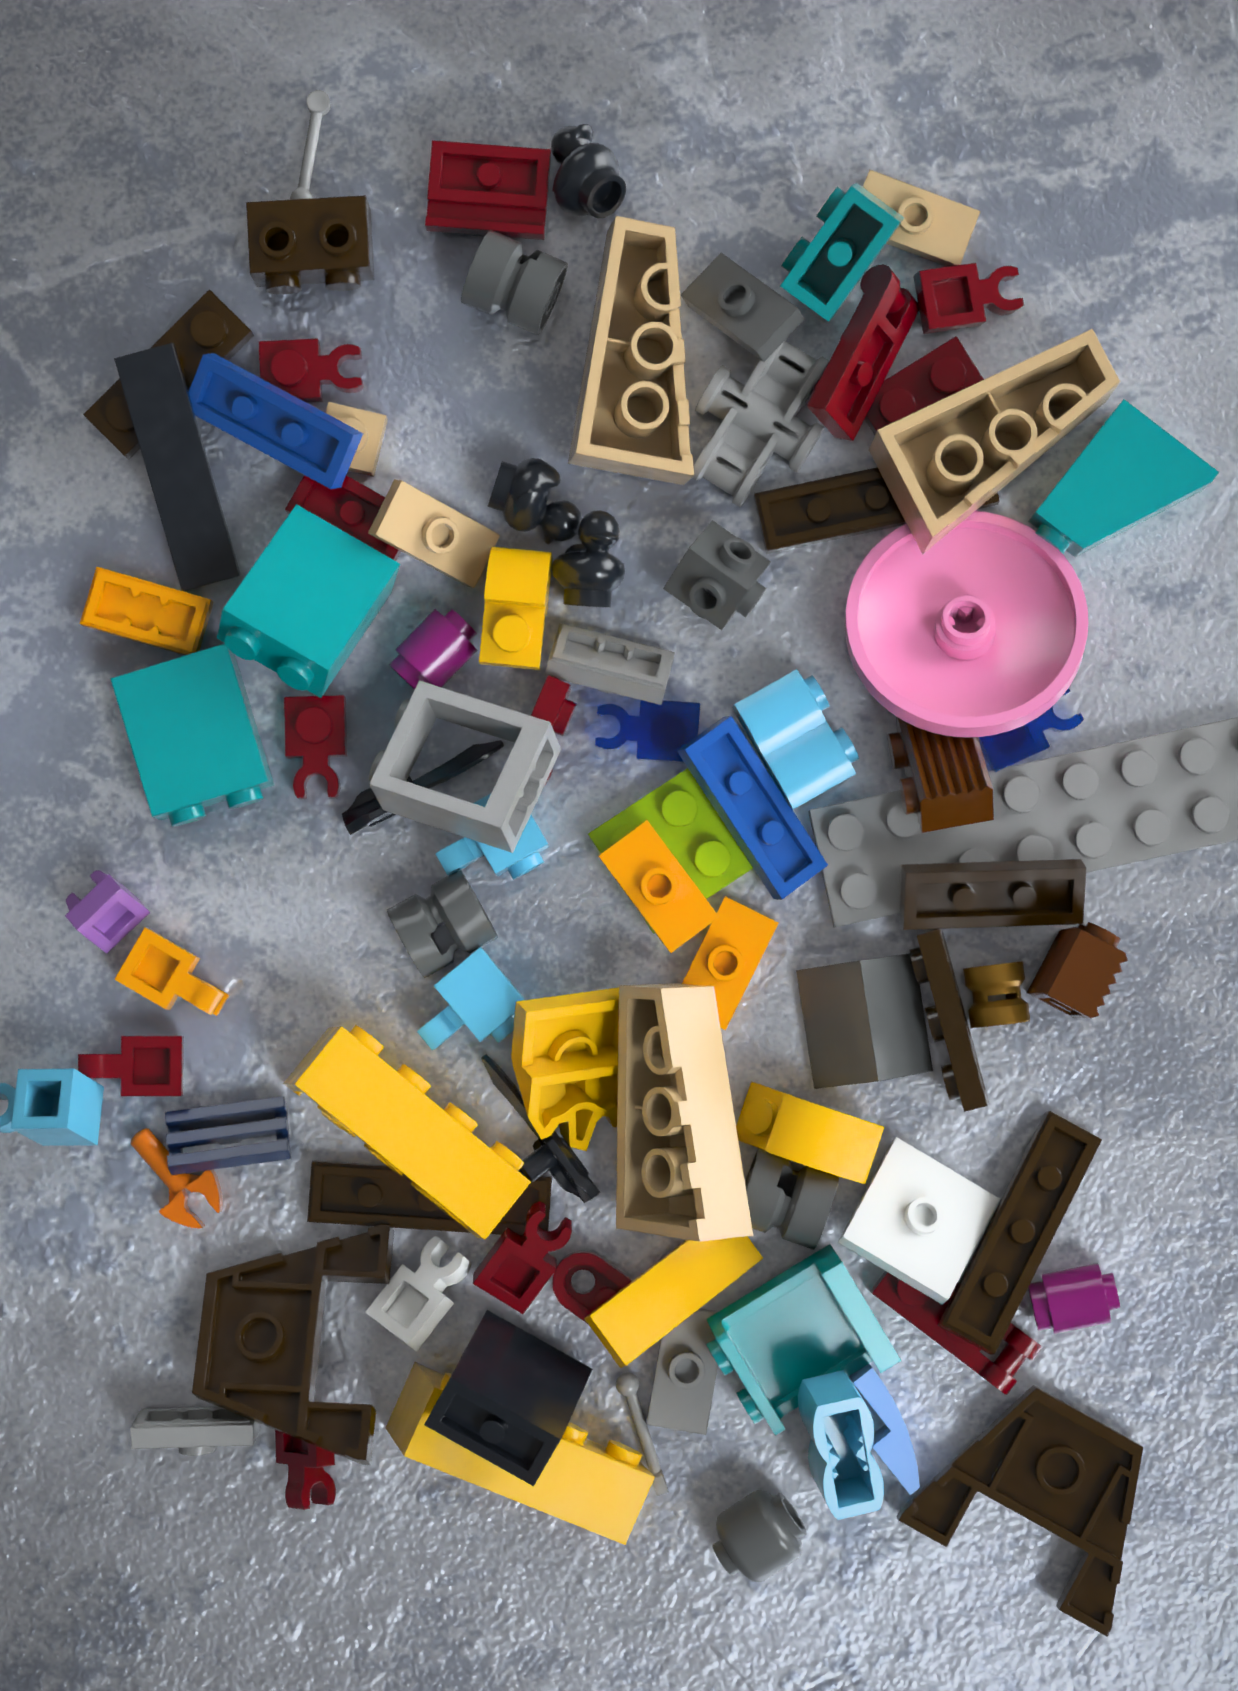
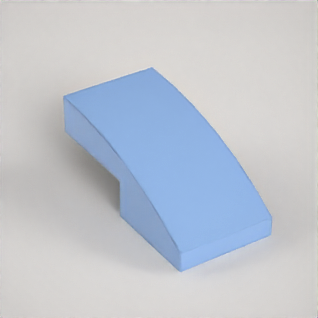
M868 1364L849 1377L885 1423L884 1426L874 1433L872 1447L911 1495L920 1488L913 1445L896 1403L875 1370Z

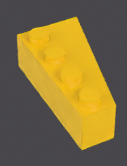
M357 1025L350 1032L342 1026L328 1028L283 1084L299 1097L304 1092L318 1104L317 1108L324 1117L352 1137H359L365 1142L364 1147L373 1156L400 1176L404 1174L412 1181L410 1184L475 1237L485 1240L531 1183L530 1180L519 1172L525 1163L498 1141H495L491 1148L472 1134L478 1124L451 1102L448 1103L444 1110L425 1095L431 1087L430 1084L411 1068L402 1064L396 1071L383 1061L378 1055L384 1047L365 1030Z
M414 1362L386 1425V1430L405 1457L626 1545L655 1478L640 1462L642 1458L640 1452L614 1440H609L607 1447L587 1439L588 1432L585 1429L569 1422L558 1446L533 1487L424 1425L452 1374L445 1373L444 1375Z

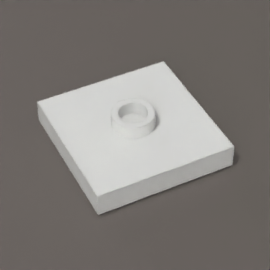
M896 1137L890 1143L838 1243L943 1305L950 1298L1000 1198Z

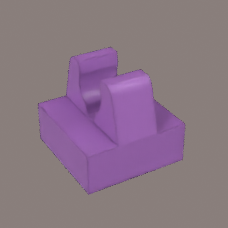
M96 870L90 877L97 885L82 900L74 893H71L66 898L69 912L65 916L78 932L107 954L150 911L133 893L110 874L107 875L100 870Z

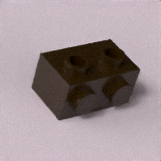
M366 195L246 202L250 275L257 287H266V292L270 294H293L302 290L301 284L325 283V288L328 290L349 291L360 288L361 281L374 280L371 210Z

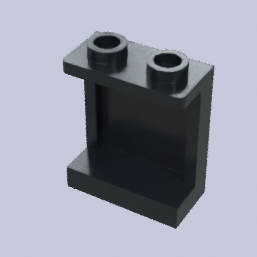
M487 1310L424 1425L534 1487L558 1446L593 1369Z

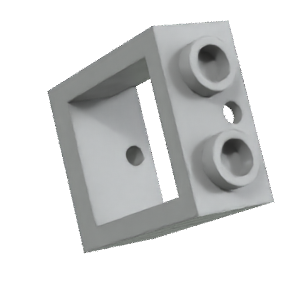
M419 680L411 699L404 700L397 711L394 724L395 732L386 750L380 751L373 760L369 774V785L384 811L513 853L561 751L551 722ZM436 718L515 743L485 807L407 782Z

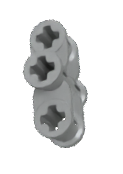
M786 339L765 362L758 361L746 385L730 377L731 370L722 365L705 389L695 411L702 415L710 412L723 421L698 457L694 465V476L692 478L696 481L701 478L706 479L732 495V503L741 507L753 490L774 452L789 461V468L798 472L819 439L824 426L817 422L809 425L796 416L813 393L829 360L823 356L816 360L788 343Z

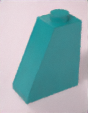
M1123 399L1028 522L1037 528L1035 533L1056 547L1062 554L1067 551L1072 556L1077 557L1200 493L1215 479L1219 471Z

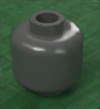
M756 1490L723 1511L717 1517L716 1530L720 1540L712 1546L718 1560L731 1576L740 1571L752 1582H762L801 1556V1538L807 1534V1531L798 1513L782 1493H778L773 1497L767 1491Z

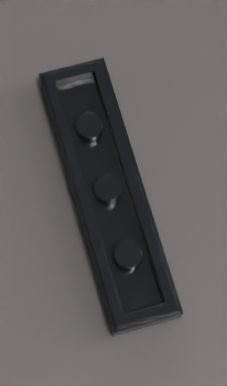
M169 343L114 358L181 591L240 576V570L175 344Z

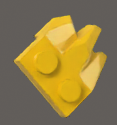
M619 987L516 1001L511 1052L512 1065L528 1119L541 1140L551 1136L559 1125L560 1134L569 1147L587 1151L596 1123L602 1116L606 1117L612 1127H617Z

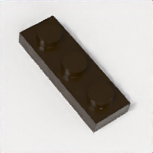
M209 289L151 348L169 343L175 344L189 392L203 354L215 353L229 361L254 334ZM119 378L83 415L129 460L140 449Z
M1081 859L902 864L900 923L903 930L1083 924L1087 868Z
M943 929L919 934L917 939L920 947L909 949L918 984L930 983L935 1005L926 1007L925 1011L934 1043L945 1040L951 1064L941 1066L949 1100L961 1099L964 1112L988 1106L987 1091Z

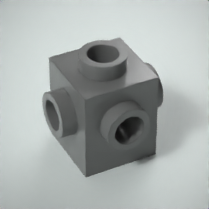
M712 520L688 548L663 589L690 607L697 616L708 620L722 630L736 612L746 618L767 589L758 581L771 561L755 551L747 541L734 536Z

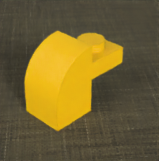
M491 547L484 591L485 605L479 664L540 670L544 623L548 611L553 561L552 552Z
M752 1081L736 1125L738 1141L763 1149L782 1158L862 1184L866 1183L884 1127Z

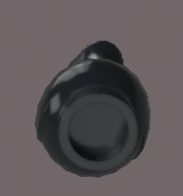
M581 124L563 127L555 133L551 141V152L556 161L561 164L555 175L552 188L558 205L563 211L573 216L590 214L595 218H605L611 215L622 204L626 194L625 181L619 176L618 160L608 147L599 143H591L593 130L590 125Z
M538 458L524 460L518 466L504 461L501 462L487 507L502 511L505 521L511 528L516 531L527 532L540 525L544 531L545 543L550 544L553 540L567 541L578 534L579 523L582 520L579 509L569 501L558 500L547 505L551 488L558 486L561 481L560 475L554 467Z
M597 510L586 514L578 527V536L581 543L567 548L565 553L559 555L552 563L553 577L564 588V605L611 607L612 591L618 588L623 581L625 567L624 563L609 553V550L619 540L620 531L615 517L608 512Z

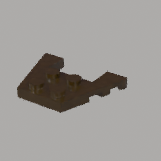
M381 1224L370 1227L368 1232L345 1239L335 1237L317 1242L316 1247L284 1256L282 1253H277L207 1273L192 1394L198 1399L359 1464L371 1465L376 1409L373 1405L314 1402L327 1283L389 1284L394 1230L391 1225Z
M1033 1385L900 1509L896 1517L898 1521L947 1547L975 1494L980 1492L1081 1548L1085 1552L1060 1596L1056 1607L1063 1613L1107 1637L1112 1629L1114 1618L1112 1610L1117 1584H1120L1123 1566L1121 1559L1127 1525L1131 1521L1143 1446Z

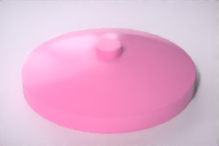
M974 511L923 555L907 524L895 529L873 547L856 571L847 597L845 638L852 665L859 679L869 693L889 712L917 728L936 734L953 737H984L1008 732L1033 721L1049 710L1071 685L1081 664L1088 636L1089 621L1085 594L1078 576L1065 556L1056 547L1035 533L1036 531L1029 526L1002 515L983 511Z

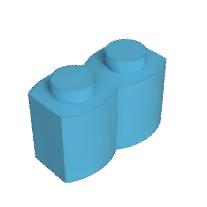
M797 669L732 706L753 747L792 810L854 776L856 772L851 763L859 759L858 753L845 730L841 727L833 732L827 723L822 710L830 707L817 680L813 675L803 679Z
M844 1370L803 1379L798 1393V1407L802 1422L811 1437L808 1448L809 1469L828 1508L837 1520L880 1510L884 1496V1483L881 1470L870 1452L874 1440V1425L866 1403Z

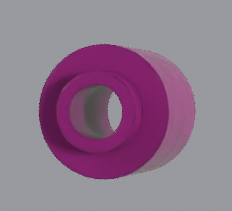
M434 609L395 649L399 655L389 665L414 690L419 680L443 687L478 651L470 642L477 635V632L453 609L445 616Z
M1098 1263L1042 1274V1281L1030 1283L1028 1287L1038 1331L1053 1329L1054 1334L1109 1324L1111 1323L1110 1311L1120 1309L1113 1273L1101 1275Z

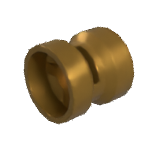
M1023 961L963 968L965 986L972 991L973 1005L968 1010L970 1028L1030 1021L1029 1005L1021 998L1020 985L1025 980ZM1006 994V1000L988 1002V996Z

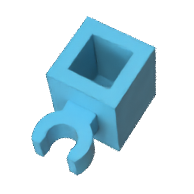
M491 793L474 802V804L485 807ZM530 815L513 853L464 837L435 854L447 875H451L460 869L462 870L485 856L497 876L508 871L514 880L543 864L544 860L540 852L549 848V845L534 818Z
M480 947L434 985L449 1006L420 1028L417 1033L431 1050L439 1047L464 1025L470 1029L479 1042L492 1035L499 1043L513 1032L516 1001L526 999L488 953Z
M74 1068L18 1069L16 1088L6 1083H0V1100L8 1099L9 1103L6 1112L0 1116V1132L11 1133L16 1131L42 1146L98 1145L104 1086Z

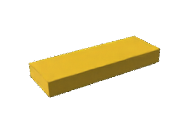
M748 1236L700 1242L685 1240L584 1319L620 1368L625 1367L755 1266L763 1257Z

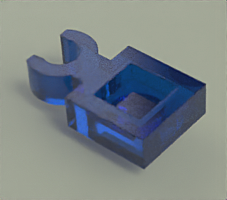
M1069 688L1066 690L1063 696L1070 692ZM1052 706L1041 716L1026 725L997 735L978 737L991 770L996 773L1050 748L1044 731L1050 729L1054 732H1067L1081 724L1084 719L1081 713L1069 719H1061L1055 715Z
M640 700L639 716L628 715L622 707L615 704L600 705L597 709V716L615 718L620 724V731L613 738H595V747L604 751H615L622 748L627 742L637 743L636 760L685 764L677 750L698 736L700 703L663 700L662 705Z

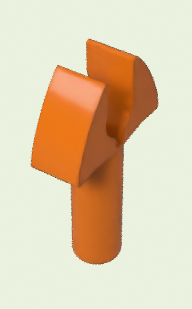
M142 1129L132 1137V1147L169 1188V1204L159 1210L161 1215L187 1227L198 1229L205 1227V1224L199 1217L190 1211L187 1205L188 1194L185 1189H188L190 1192H200L206 1197L208 1203L217 1213L222 1212V1191L214 1170L204 1171L201 1175L189 1173L171 1175L167 1163L169 1151L150 1129Z

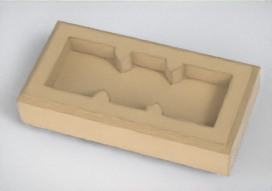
M869 169L863 188L904 217V220L886 244L946 267L960 265L980 211Z
M395 479L368 534L470 588H475L489 559L491 547H495L500 537L498 533L406 482Z

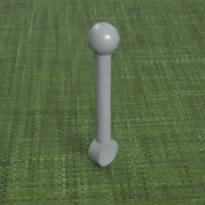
M321 90L311 92L306 99L311 116L298 188L292 192L290 200L313 198L309 188L322 116L326 115L331 108L328 95Z
M623 1373L616 1380V1389L621 1395L626 1397L648 1469L655 1477L653 1486L656 1495L660 1496L669 1493L637 1395L640 1386L639 1380L633 1373Z

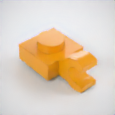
M144 927L114 979L166 1010H171L179 996L206 1013L218 1016L229 997V994L192 974L200 960L198 956Z

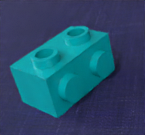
M857 182L851 185L846 193L839 187L833 191L816 216L824 222V225L811 243L804 237H801L781 265L789 274L780 287L828 322L835 316L904 220L903 216Z

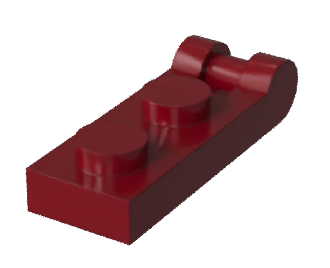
M884 264L871 267L863 275L860 286L864 294L847 328L842 333L840 341L807 404L810 411L835 438L854 441L919 311L916 299L907 289L900 288V280L890 267Z
M887 1271L882 1274L870 1290L873 1295L1005 1395L1016 1384L1017 1380L1013 1376L1027 1358L1033 1361L1043 1347L1014 1324L1010 1323L1003 1337V1340L1008 1344L993 1362L983 1355L978 1347L937 1326L959 1284L958 1282L950 1298L942 1305Z

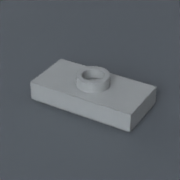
M559 623L545 676L549 675L556 679L595 688L602 692L615 693L662 705L675 652Z
M698 1309L661 1338L646 1425L706 1435L718 1364L706 1345L715 1339L706 1319L717 1313V1311Z
M220 1407L142 1409L130 1428L131 1449L179 1448L180 1454L197 1456L212 1453L215 1451V1447L253 1446L260 1431V1423Z

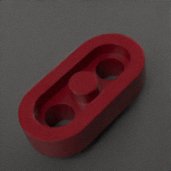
M576 1251L568 1254L558 1263L553 1275L552 1284L554 1294L560 1304L586 1322L584 1319L586 1316L627 1286L633 1279L594 1252ZM579 1270L591 1272L595 1278V1284L592 1289L586 1292L576 1290L571 1282L575 1272Z

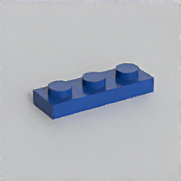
M215 353L203 354L188 392L195 416L329 489L342 487L363 436L362 432Z
M732 716L722 717L677 750L773 899H784L828 866Z

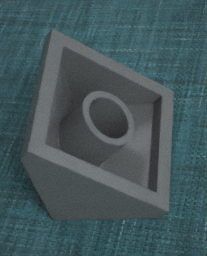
M910 953L796 970L814 1089L878 1082L933 1071L921 989L916 979Z

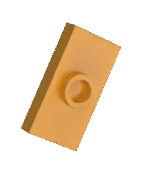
M96 566L79 624L181 655H188L200 651L214 602L205 597Z
M648 820L598 856L670 954L719 918L713 907Z
M725 896L717 911L719 918L711 923L682 984L714 986L720 1027L723 1030L727 1029L779 924Z

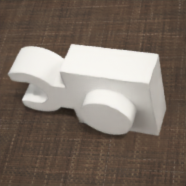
M437 1236L431 1238L423 1247L420 1256L421 1266L414 1273L402 1264L390 1279L389 1284L384 1287L365 1312L416 1352L454 1304L442 1292L447 1286L462 1281L469 1273L472 1265L468 1259L458 1252L447 1266L440 1267V1260L446 1254L449 1246Z

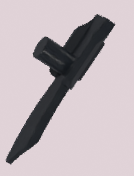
M502 740L473 744L454 758L412 781L409 776L407 782L431 789L471 769L505 745ZM371 787L362 791L349 809L342 813L345 827L350 835L396 815L382 809Z
M487 1054L481 1057L493 1084L510 1102L538 1138L533 1144L534 1152L522 1160L525 1164L519 1172L530 1180V1184H532L549 1171L561 1188L576 1195L584 1203L597 1196L600 1191L589 1178V1172L565 1139L560 1138L554 1130L551 1136L541 1140L528 1119L519 1089Z

